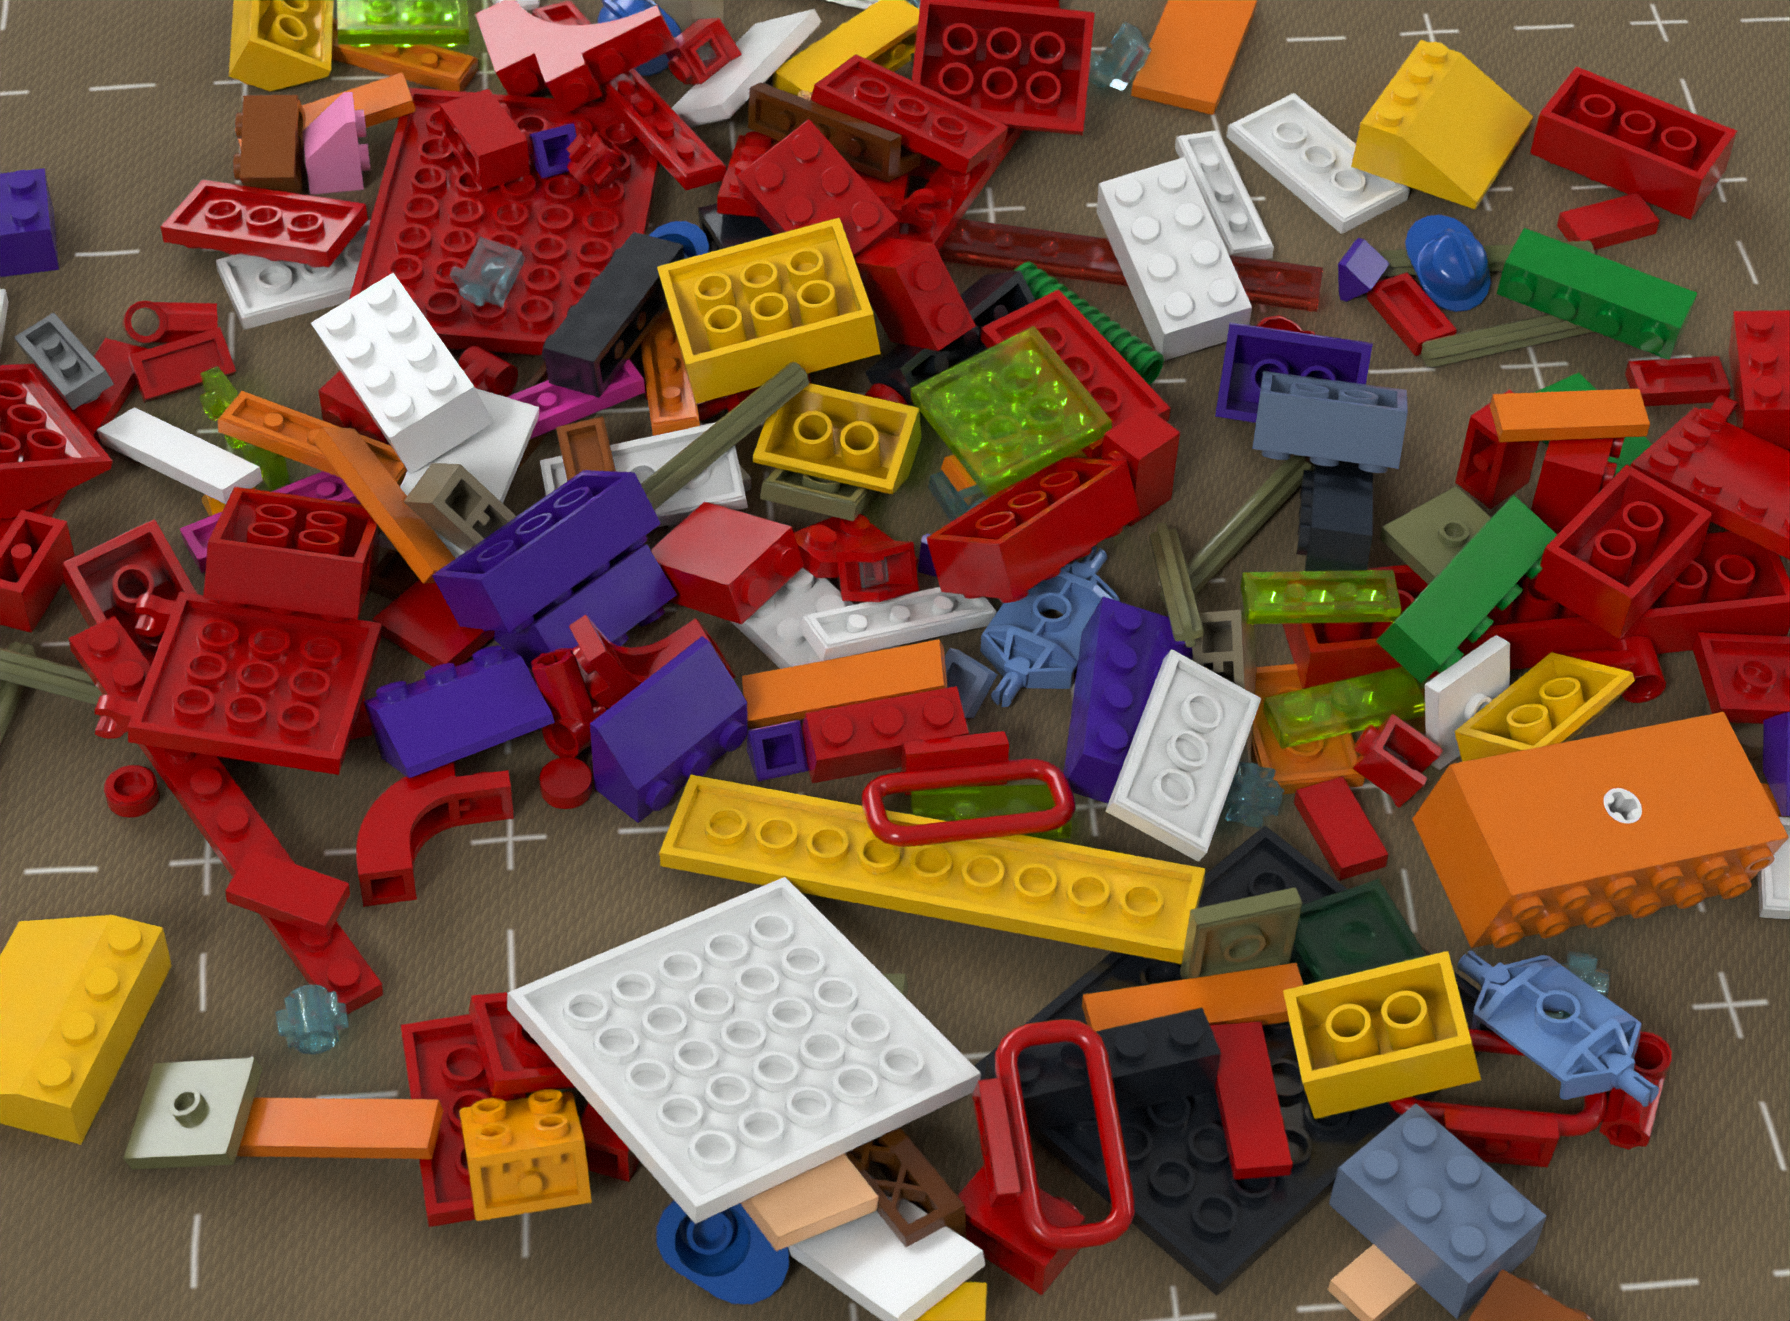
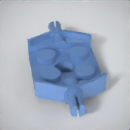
M1093 546L1092 552L1085 556L1081 563L1074 561L1073 564H1066L1060 568L1061 572L1059 575L1052 579L1041 581L1029 589V594L1025 598L1011 603H1003L982 633L980 651L1003 676L996 689L991 693V698L997 705L1002 701V707H1009L1019 689L1023 687L1070 689L1072 687L1073 674L1078 665L1083 629L1102 597L1120 602L1117 594L1097 575V572L1107 560V554L1103 549L1100 548L1097 552V547ZM1054 609L1061 612L1063 616L1050 619L1042 616L1040 613Z
M1472 950L1468 951L1467 955L1464 954L1461 957L1457 966L1458 970L1467 974L1481 986V992L1473 1012L1472 1029L1480 1030V1024L1483 1023L1561 1082L1560 1098L1567 1100L1610 1091L1615 1087L1616 1089L1621 1088L1640 1102L1643 1107L1648 1106L1649 1102L1652 1103L1658 1095L1659 1087L1653 1085L1634 1071V1057L1639 1044L1642 1025L1640 1021L1550 956L1541 955L1506 965L1500 962L1494 967L1476 955ZM1547 1010L1553 1012L1564 1010L1571 1016L1566 1019H1554L1547 1016L1544 1012Z

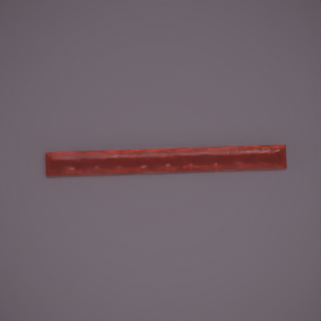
M959 219L956 227L938 251L945 262L1014 271L1025 262H1032L1038 269L1045 271L1048 276L1128 286L1107 238ZM1229 255L1250 303L1317 312L1322 267Z

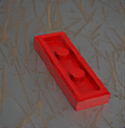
M1261 1021L1210 1025L1221 1051L1215 1090L1234 1180L1290 1175L1293 1164Z

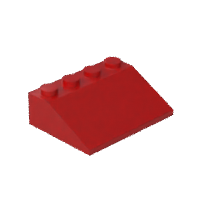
M920 0L911 81L996 120L1011 129L1083 136L1095 12L976 0Z
M34 363L0 365V519H9L17 516L20 510L27 511L110 470L113 461Z

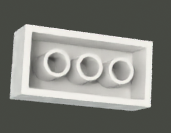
M1185 157L1099 183L1097 214L1156 351L1163 355L1164 361L1227 342L1230 322L1249 325L1252 306Z
M394 273L311 323L333 361L410 474L494 423L474 385Z

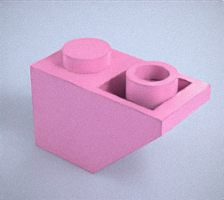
M352 92L342 93L303 131L310 195L364 190L362 171H371L368 144L359 145L358 137H367L364 110H354Z

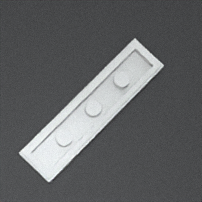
M1218 130L1177 136L1176 152L1179 158L1185 157L1232 264L1271 259L1274 250L1272 241Z
M135 407L97 429L101 444L224 504L227 503L234 487L252 489L263 481L259 466Z
M940 587L909 593L882 602H865L802 615L798 629L821 661L985 627L989 625L997 611L986 597L967 599L964 598L963 594L941 592Z

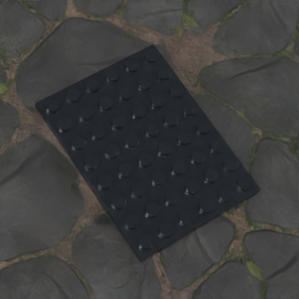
M1265 825L1205 874L1198 908L1296 887L1302 900V907L1290 964L1297 963L1304 985L1432 955ZM1112 951L1024 1025L1060 1019L1078 1020L1087 1024L1082 1009L1084 994L1182 980L1180 975L1181 964ZM1454 972L1468 1029H1472L1473 1012L1480 991ZM1290 1021L1262 1026L1293 1164L1290 1175L1234 1180L1215 1089L1214 1091L1119 1112L1134 1194V1217L1131 1223L1216 1296L1333 1190L1339 1166L1401 1116L1386 1102L1314 1119L1302 1083ZM1483 1023L1480 1024V1030L1492 1031ZM998 1046L993 1051H991L987 1056L994 1055ZM1474 1051L1475 1057L1477 1058L1482 1052ZM987 1056L974 1065L981 1073L980 1080H985ZM1441 1090L1413 1097L1422 1101H1430ZM1096 1118L1029 1133L1030 1136L1112 1205Z

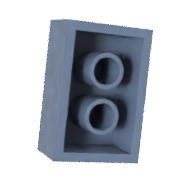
M1263 371L1252 449L1262 450L1261 454L1264 457L1277 460L1290 459L1291 454L1310 457V462L1321 466H1338L1339 461L1359 463V469L1373 473H1385L1388 467L1399 469L1408 414L1407 390Z
M1417 1104L1413 1105L1338 1167L1329 1205L1456 1319L1462 1316L1486 1294L1502 1269L1511 1273L1534 1252L1547 1217Z

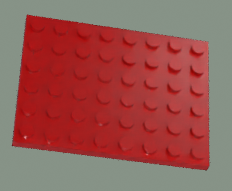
M408 88L416 111L401 116L398 119L349 299L394 273L447 348L468 349L471 346L477 345L486 351L542 355L543 345L547 337L555 333L565 320L569 309L580 301L589 289L591 281L596 276H599L609 264L615 250L621 248L633 232L647 234L660 162L605 102L590 101L563 114L554 98L493 94L500 104L505 103L508 106L515 124L519 129L524 128L529 136L532 133L574 123L577 136L580 133L585 137L588 135L592 137L595 132L604 134L617 145L622 153L617 159L620 162L618 167H620L622 172L609 187L604 183L601 185L596 183L593 188H589L579 182L569 171L541 178L529 157V175L481 191L443 140L440 104L473 94L474 92Z

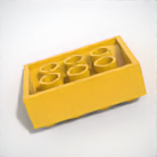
M1420 40L1361 121L1351 167L1475 210L1532 124L1533 116L1462 53L1448 49L1445 45L1438 42Z
M840 217L657 266L696 404L760 387L791 362L799 364L808 374L881 354L874 314Z
M115 915L18 922L0 955V1124L82 1144L172 966L163 927Z

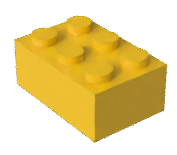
M1448 951L1283 990L1302 1083L1314 1119L1481 1080Z

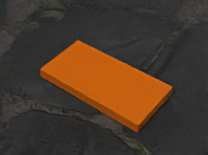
M1168 0L1133 81L1131 96L1214 115L1256 12L1257 0Z

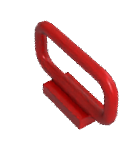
M1005 731L902 742L901 772L881 775L870 781L862 792V808L868 827L876 838L886 844L897 847H916L1048 832L1059 829L1073 817L1076 811L1075 797L1067 777L1054 764L1040 759L1009 760L1007 736ZM1035 779L1042 781L1048 786L1055 806L1044 811L900 826L889 821L882 799L887 795L905 793V796L1007 785V781Z
M1060 1019L1029 1023L1014 1028L1002 1038L995 1052L997 1078L978 1080L972 1094L991 1208L1014 1205L1017 1200L1020 1217L1026 1232L1037 1243L1049 1249L1073 1250L1101 1246L1116 1241L1128 1230L1134 1217V1194L1109 1057L1103 1039L1091 1026L1078 1020ZM1060 1042H1072L1078 1045L1083 1050L1086 1058L1112 1202V1210L1105 1220L1068 1227H1056L1050 1224L1043 1214L1018 1070V1057L1025 1048Z
M1469 1029L1473 1049L1476 1052L1525 1056L1493 1031ZM1606 1091L1584 1096V1108L1577 1114L1422 1101L1413 1096L1388 1103L1400 1115H1403L1413 1105H1419L1484 1162L1548 1168L1559 1141V1136H1583L1599 1126L1605 1118L1607 1096Z

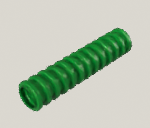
M1025 262L1014 270L1021 271L1035 301L1059 289L1148 385L1157 379L1164 362V357L1160 352L1153 351L1150 345L1142 343V340L1137 336H1132L1130 331L1121 328L1119 323L1111 321L1109 316L1100 313L1096 307L1090 306L1089 302L1079 298L1075 292L1069 291L1068 287L1061 283L1058 284L1055 278L1048 276L1045 271L1038 269L1034 263Z

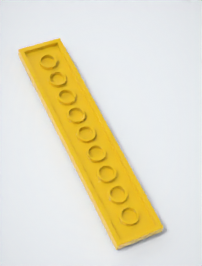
M690 775L659 852L660 865L662 867L763 886L786 877L801 893L1177 964H1182L1190 910L1198 908L1205 881V868L1025 835L916 847H897L886 844L873 835L868 827L863 808L860 805ZM885 810L889 821L900 826L946 822Z

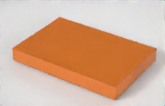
M1296 664L1256 667L1255 695L1260 697L1261 701L1253 721L1251 758L1262 797L1294 794L1297 789L1341 776L1344 777L1349 788L1363 786L1365 777L1352 769L1359 756L1353 750L1355 743L1337 687L1335 685L1327 686V690L1305 692L1302 689L1297 674L1298 668Z

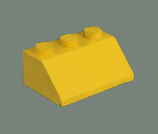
M234 0L229 77L269 92L328 77L331 72L333 0Z
M809 383L765 420L752 457L753 463L894 494L909 477L921 440L920 411L918 407Z
M1551 652L1454 731L1462 762L1571 741L1601 716L1635 681L1633 672Z

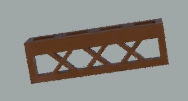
M761 82L749 88L748 129L781 141L810 119L853 169L886 182H890L921 165V153H913L906 150L901 145L902 135Z
M901 1127L844 1153L879 1196L877 1213L905 1247L914 1244L945 1226L967 1240L965 1205ZM871 1161L876 1163L889 1181L871 1178L868 1174ZM901 1200H908L926 1212L927 1215L908 1224L899 1212Z

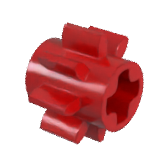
M595 132L592 137L590 135L585 137L580 133L566 148L570 153L569 159L571 160L567 165L569 172L579 182L589 188H593L596 183L598 185L604 183L609 187L622 172L620 167H618L620 162L617 160L622 155L620 149L612 140L600 132Z

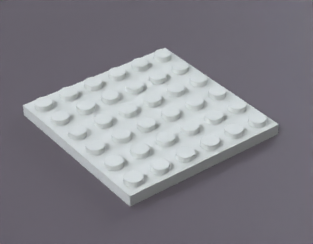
M786 877L512 990L507 995V1009L695 1224L974 1092L976 1084L981 1078V1073Z

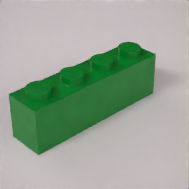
M1523 228L1505 261L1496 292L1497 295L1565 321L1567 320L1570 323L1670 360L1687 325L1698 294L1692 290L1527 228Z
M1513 495L1376 642L1420 683L1435 670L1440 674L1457 663L1464 655L1457 647L1465 638L1473 644L1492 625L1494 621L1487 614L1495 606L1503 611L1522 592L1523 589L1517 584L1518 580L1524 574L1528 578L1533 579L1543 569L1540 563L1544 549L1557 534Z

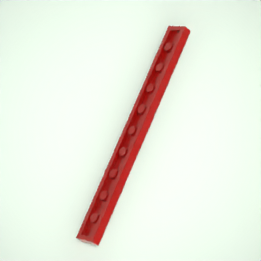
M115 616L68 638L72 653L102 695H113L127 701H138L151 665ZM138 744L232 877L249 848L295 864L217 756ZM259 914L335 1021L383 995L381 981L337 921L326 938Z

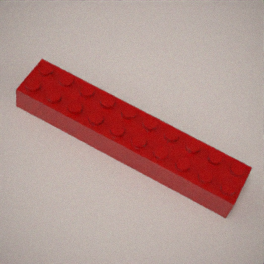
M1731 531L1708 533L1705 536L1700 554L1620 639L1536 590L1534 586L1537 575L1530 579L1524 574L1517 582L1523 589L1522 592L1503 611L1495 606L1487 614L1494 622L1473 644L1465 638L1457 648L1464 653L1461 657L1463 658L1497 635L1510 642V670L1532 668L1551 652L1560 654V652L1611 649L1618 641L1631 636L1649 638L1653 642L1657 654L1693 650L1692 644L1698 632L1787 636L1790 628V579L1779 554ZM1408 565L1368 568L1365 582L1317 575L1287 577L1280 619L1294 664L1298 668L1297 674L1302 689L1305 692L1327 690V686L1334 685L1337 688L1417 680L1384 650L1376 640L1428 584ZM1435 670L1426 679L1434 678L1437 675H1439V673Z

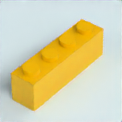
M880 0L870 5L866 10L848 22L841 24L837 29L819 41L812 43L808 48L787 62H784L773 73V87L796 96L802 90L812 93L814 84L855 54L895 72L914 59L919 9L905 0Z

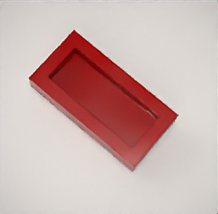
M1638 192L1560 212L1557 227L1568 241L1588 240L1592 242L1594 250L1654 235L1659 225V219Z
M1408 272L1377 282L1372 290L1367 293L1366 299L1415 356L1421 355L1422 344L1425 341L1455 335L1457 332L1454 325Z
M220 327L130 354L128 357L144 403L229 377L236 373Z
M1719 356L1628 361L1625 372L1629 388L1640 390L1644 406L1714 403L1721 394L1728 397L1731 389Z
M1343 776L1296 790L1293 803L1338 881L1386 867L1389 854Z
M249 848L225 893L227 902L327 938L350 896L349 883Z

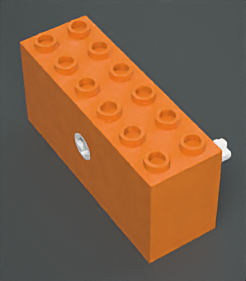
M1724 712L1450 764L1412 819L1471 948L1493 944L1495 948H1504L1518 942L1523 937L1540 934L1541 938H1550L1561 934L1573 926L1586 924L1587 928H1597L1609 923L1615 917L1631 914L1633 918L1637 919L1651 915L1660 908L1677 905L1679 909H1685L1700 903L1708 897L1721 895L1723 899L1737 897L1751 888V880L1760 870L1774 862L1775 858L1773 855L1789 838Z

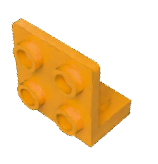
M545 1089L534 1092L529 1098L510 1101L489 1098L474 1103L472 1107L460 1109L476 1221L592 1203L584 1137L572 1092Z

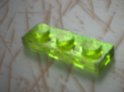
M218 366L200 373L205 391L204 394L200 395V401L211 421L219 419L239 395ZM224 434L226 441L233 450L240 448L244 453L243 457L245 460L260 467L262 479L271 491L290 484L284 456Z
M1393 570L1243 572L1240 588L1247 624L1394 622L1400 616L1401 604Z
M1399 667L1266 697L1263 712L1280 748L1283 749L1365 730L1370 724L1378 727L1392 714L1402 721L1422 717L1425 714V698L1414 677L1404 667Z
M1046 784L952 787L911 792L910 797L911 815L943 821L1044 811L1055 806ZM1072 820L1059 829L1022 835L1041 839L1071 838Z

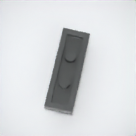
M55 313L50 314L14 337L22 352L34 363L72 410L82 404L94 401L104 390L114 385L103 366Z

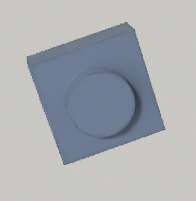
M949 648L945 655L947 687L957 686L965 718H974L998 674L960 650Z

